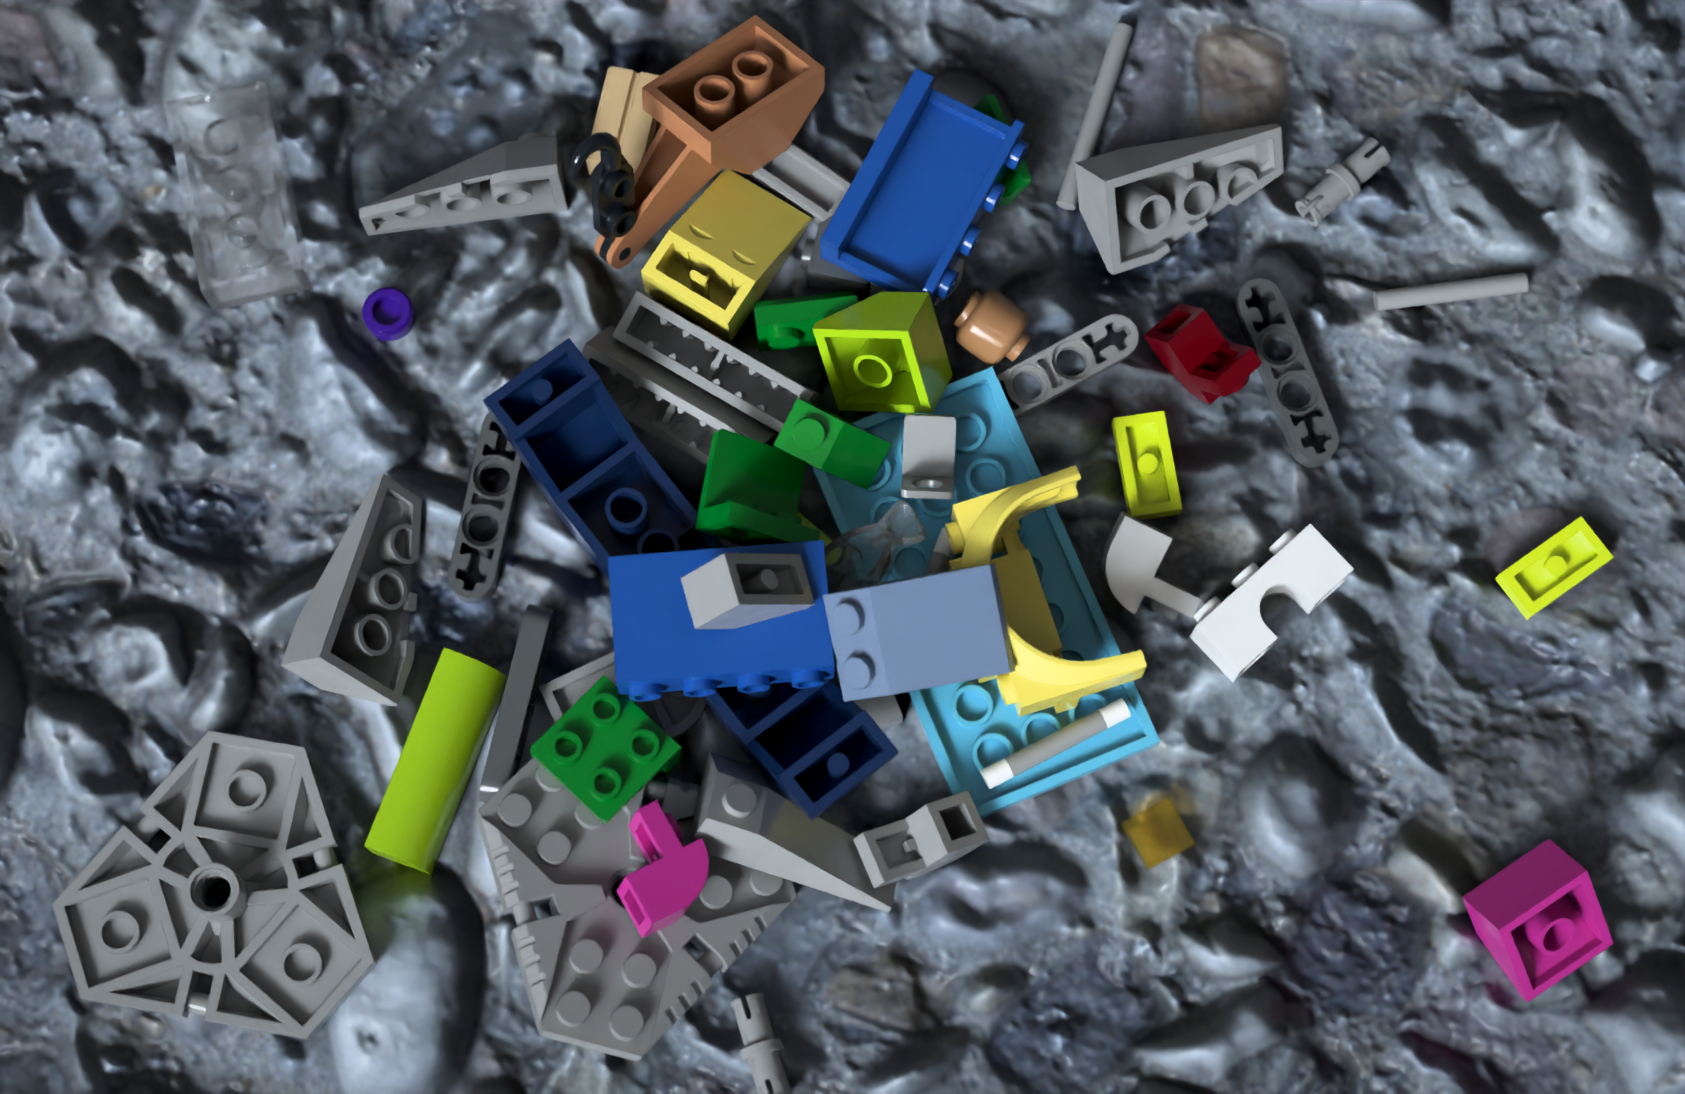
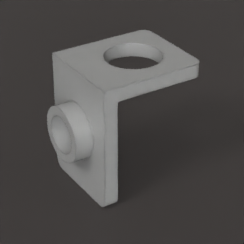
M917 413L905 415L901 497L954 499L957 423L954 415Z

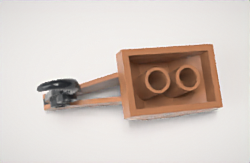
M754 15L643 86V110L657 120L661 126L635 174L633 167L621 153L618 139L608 132L595 133L587 137L578 146L569 164L570 177L577 178L584 161L592 153L600 150L601 162L594 168L590 177L592 183L594 228L600 233L595 243V252L613 268L620 269L625 267L642 247L722 168L750 175L785 152L825 90V67L760 17Z

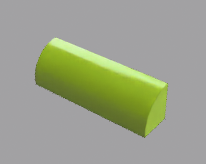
M445 647L443 648L364 846L371 853L432 875L504 693L508 678L506 675L474 658Z

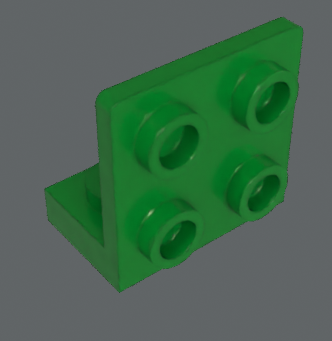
M725 429L714 431L695 530L742 546L818 541L821 531L801 525L802 519L797 516L806 462L779 448Z
M605 675L530 748L531 756L605 824L609 823L659 772L666 778L680 764L681 746L626 695H619L617 686Z

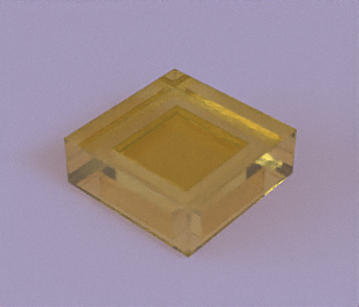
M1169 797L1121 824L1147 871L1193 847L1195 844Z

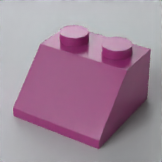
M1547 839L1462 897L1477 935L1527 1003L1614 944L1588 871L1550 839Z

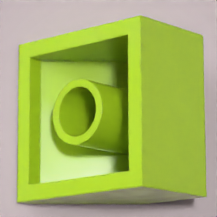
M879 292L816 322L812 328L838 410L932 414L953 375L929 292Z

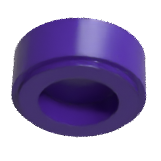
M384 287L372 292L365 300L362 309L363 320L370 333L384 341H395L406 336L413 328L416 319L415 309L408 295L400 289L393 287Z

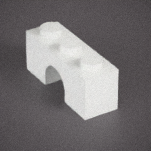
M1311 523L1299 534L1292 528L1289 529L1269 548L1274 555L1261 568L1255 562L1251 563L1231 582L1236 588L1231 595L1223 602L1217 596L1213 597L1193 616L1198 624L1195 626L1190 638L1232 682L1238 679L1269 651L1278 638L1262 620L1260 602L1263 599L1272 595L1287 596L1298 603L1307 614H1310L1340 587L1354 570Z

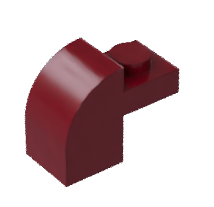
M1179 303L1144 335V338L1166 369L1191 394L1209 405L1218 397H1226L1228 394L1235 393L1243 388L1249 381V375L1262 364L1252 347L1226 341L1205 309Z

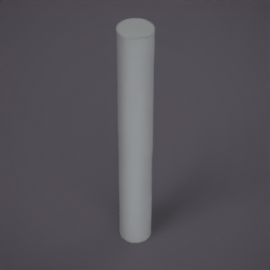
M1521 272L1374 291L1373 302L1376 311L1525 293L1528 292L1529 284L1527 274Z

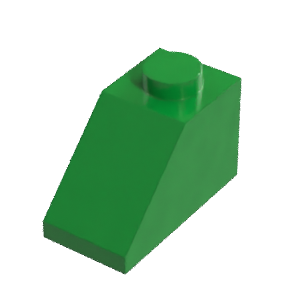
M798 396L774 446L820 470L868 490L892 443Z

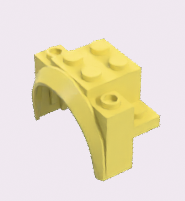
M1076 465L953 504L952 522L945 524L947 537L954 555L963 552L961 558L949 561L948 571L995 563L1016 671L979 678L978 681L983 683L996 678L1005 705L1014 703L1019 717L1054 706L1056 714L1076 708L1080 697L1140 679L1147 667L1142 650L1092 661L1063 659L1061 654L1063 646L1029 548L1025 549L1018 536L1017 531L1021 528L1019 520L1026 515L1078 497L1076 485L1077 481L1081 480V476ZM1001 552L1002 557L991 560L993 554Z

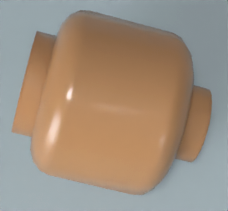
M995 289L988 290L983 294L975 291L962 306L952 324L958 327L955 333L956 342L987 365H995L1004 357L1013 362L1031 338L1024 332L1028 324V313Z

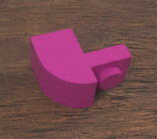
M657 800L637 809L628 825L649 864L626 875L616 891L642 939L676 922L688 911L702 891L709 869L708 853L703 839H698L683 847L680 843L682 842V833L677 821L669 812L664 814Z

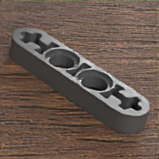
M1264 278L1251 279L1244 283L1236 297L1234 309L1248 347H1252L1262 362L1257 370L1292 456L1303 466L1310 468L1321 467L1330 461L1338 449V430L1281 290L1271 280ZM1256 293L1260 300H1270L1265 310L1269 326L1262 329L1259 333L1255 329H1260L1262 326L1263 318L1257 307H1247L1252 294ZM1277 320L1280 322V324H1273ZM1270 338H1281L1289 344L1291 356L1284 361H1273L1265 355L1263 343ZM1293 383L1302 385L1309 393V403L1301 408L1290 407L1282 398L1281 392L1283 387ZM1314 412L1317 413V416L1313 417L1309 423L1312 433L1316 438L1324 437L1326 439L1321 448V453H1316L1313 447L1304 448L1302 445L1308 436V430L1303 419ZM1300 420H1303V421H1301L1300 423H1298L1296 426L1293 425V423H1292V421H1300Z
M490 412L485 416L482 423L448 571V581L454 594L461 601L468 604H480L487 601L497 588L524 469L522 460L508 440L505 448L508 457L515 456V459L512 461L498 455L501 442L494 428L500 427ZM490 450L497 455H487V452ZM493 467L505 469L510 474V481L507 487L497 493L488 492L481 486L483 474ZM482 516L494 518L499 524L496 536L487 542H478L470 536L472 523ZM466 548L478 554H493L492 559L481 555L479 571L482 577L486 578L485 583H476L473 591H468L464 581L459 579L461 574L468 575L471 573L474 563L471 553L464 554Z
M528 604L525 610L483 772L479 794L480 802H487L519 771L539 692L538 686L541 684L556 620L555 609Z

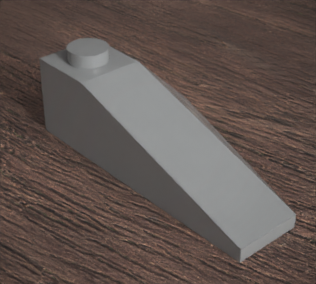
M1275 123L1122 148L1075 162L1079 210L1108 272L1115 275L1159 260L1171 251L1169 245L1189 231L1194 234L1198 233L1208 226L1207 219L1229 204L1237 206L1282 175L1284 168L1281 126Z
M543 133L522 135L516 141L504 142L359 208L360 220L367 235L568 210L562 156L557 136H547Z
M385 474L376 476L297 618L281 663L282 667L321 690L388 706L399 705L414 661L415 641L409 640L410 612L417 610V593H411L412 563L419 559L421 498Z
M713 752L709 753L688 844L702 838L707 853L881 911L889 912L892 909L896 882L874 889L853 841L859 834L826 812H823L811 821L758 767Z

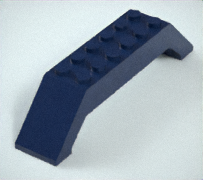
M570 338L566 339L483 400L485 406L558 517L608 580V557L725 548L717 537L695 530L698 513L637 438L602 383L601 377ZM824 679V685L808 689L794 688L791 682L771 683L770 689L757 693L739 692L737 686L716 688L715 694L701 697L747 758L811 821L899 754V751L865 709L862 710L854 701L844 702L841 689L830 679Z

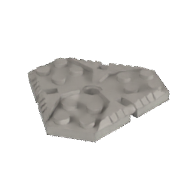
M208 731L138 808L145 815L133 829L130 830L123 825L52 903L78 993L81 999L183 1018H188L189 1013L204 1015V1021L311 1040L377 964L346 866L338 864L334 849L339 847L322 797L309 752L305 747ZM162 829L171 838L157 853L148 843ZM314 858L318 872L302 877L298 863ZM218 881H228L231 893L227 902L221 907L210 908L207 903L209 889ZM200 974L214 976L210 994L196 992Z
M532 758L478 809L476 817L504 914L513 912L517 927L512 930L510 935L539 1036L638 1062L713 984L711 977L719 969L724 973L797 897L793 883L790 880L708 854L709 869L705 885L688 911L676 922L642 939L625 906L617 902L612 894V890L619 888L626 875L649 864L628 825L637 809L640 808L642 798L651 801L657 800L664 814L669 812L677 821L682 833L681 845L683 847L688 845L700 792L699 785L687 784L668 777L666 782L652 779L609 823L605 824L535 758ZM549 903L552 916L538 920L534 906ZM690 941L703 953L697 961L683 949Z

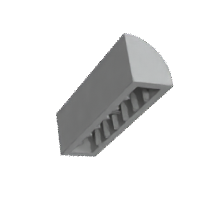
M636 291L612 334V337L779 433L798 396L816 405L819 404L823 397L820 393L728 342L677 311Z
M612 325L585 343L582 355L601 377L602 383L625 419L707 466L713 433L720 429H725L774 447L779 432L612 337L616 329Z

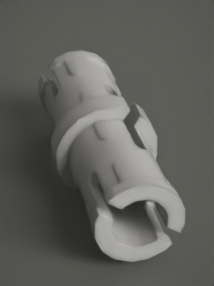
M1368 138L1361 147L1341 164H1332L1326 170L1325 178L1304 197L1299 198L1295 202V207L1301 217L1305 218L1311 213L1312 216L1307 219V223L1317 227L1344 200L1352 201L1361 191L1360 186L1390 162V156L1383 145L1375 152L1373 149L1379 142L1373 138Z
M764 993L747 995L746 1001H743L742 998L732 1001L730 1004L732 1009H734L745 1047L740 1050L743 1062H749L758 1094H793L790 1091L780 1052L784 1050L780 1038H775L764 1002Z

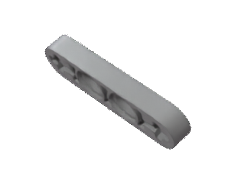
M1119 314L1108 315L996 375L1003 386L1008 402L1016 408L1013 410L1015 418L1018 419L1126 360L1133 354L1138 344L1139 333L1131 319ZM1111 327L1115 332L1124 330L1128 335L1123 341L1124 349L1119 351L1115 345L1102 349L1098 356L1104 361L1096 364L1092 349L1083 339L1090 337L1093 347L1106 338L1108 334L1106 328ZM1074 350L1080 353L1085 361L1084 371L1076 376L1063 374L1057 366V356L1061 352ZM1030 374L1036 377L1041 385L1040 395L1032 400L1019 398L1014 393L1012 387L1013 380L1017 376Z

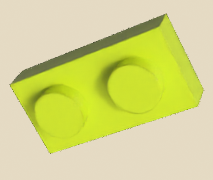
M1164 410L1113 418L1112 429L1128 514L1140 520L1181 514L1183 508Z
M1580 516L1501 572L1495 580L1525 619L1528 620L1603 567L1614 557L1583 517Z

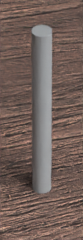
M1114 24L1056 202L1063 209H1076L1078 191L1075 162L1093 156L1133 33V28L1127 24Z

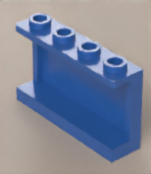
M915 68L820 239V258L889 292H929L932 304L934 305L938 297L946 300L951 293L959 275V272L953 270L961 254L969 257L973 252L982 233V228L978 227L977 224L985 210L990 213L996 210L1006 188L1000 182L1008 168L1014 171L1018 169L1027 152L1029 143L1023 140L1025 122L1016 118L1010 127L933 89L934 76Z
M824 540L608 557L615 674L619 695H629V699L632 701H652L661 698V692L683 690V695L687 697H705L715 694L716 688L737 686L739 692L757 693L770 689L771 683L791 682L794 688L808 689L824 685V679L834 678L833 645L823 595L828 594ZM723 553L800 554L815 605L808 609L735 629H695L680 578Z

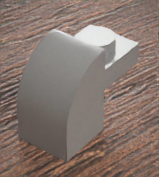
M1121 511L1103 551L1104 576L1115 598L1123 607L1136 614L1144 596L1151 598L1148 607L1168 618L1176 620L1179 612L1193 618L1202 600L1199 595L1156 574L1173 538L1169 533Z
M967 790L927 803L907 818L863 832L854 838L853 841L875 889L904 878L908 881L936 870L968 854L990 838Z

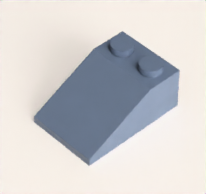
M995 563L860 585L823 595L844 702L889 696L1016 671Z

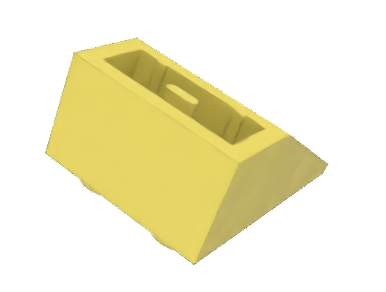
M725 169L668 230L641 270L644 290L731 343L753 310L754 304L759 301L812 221V218L732 170Z

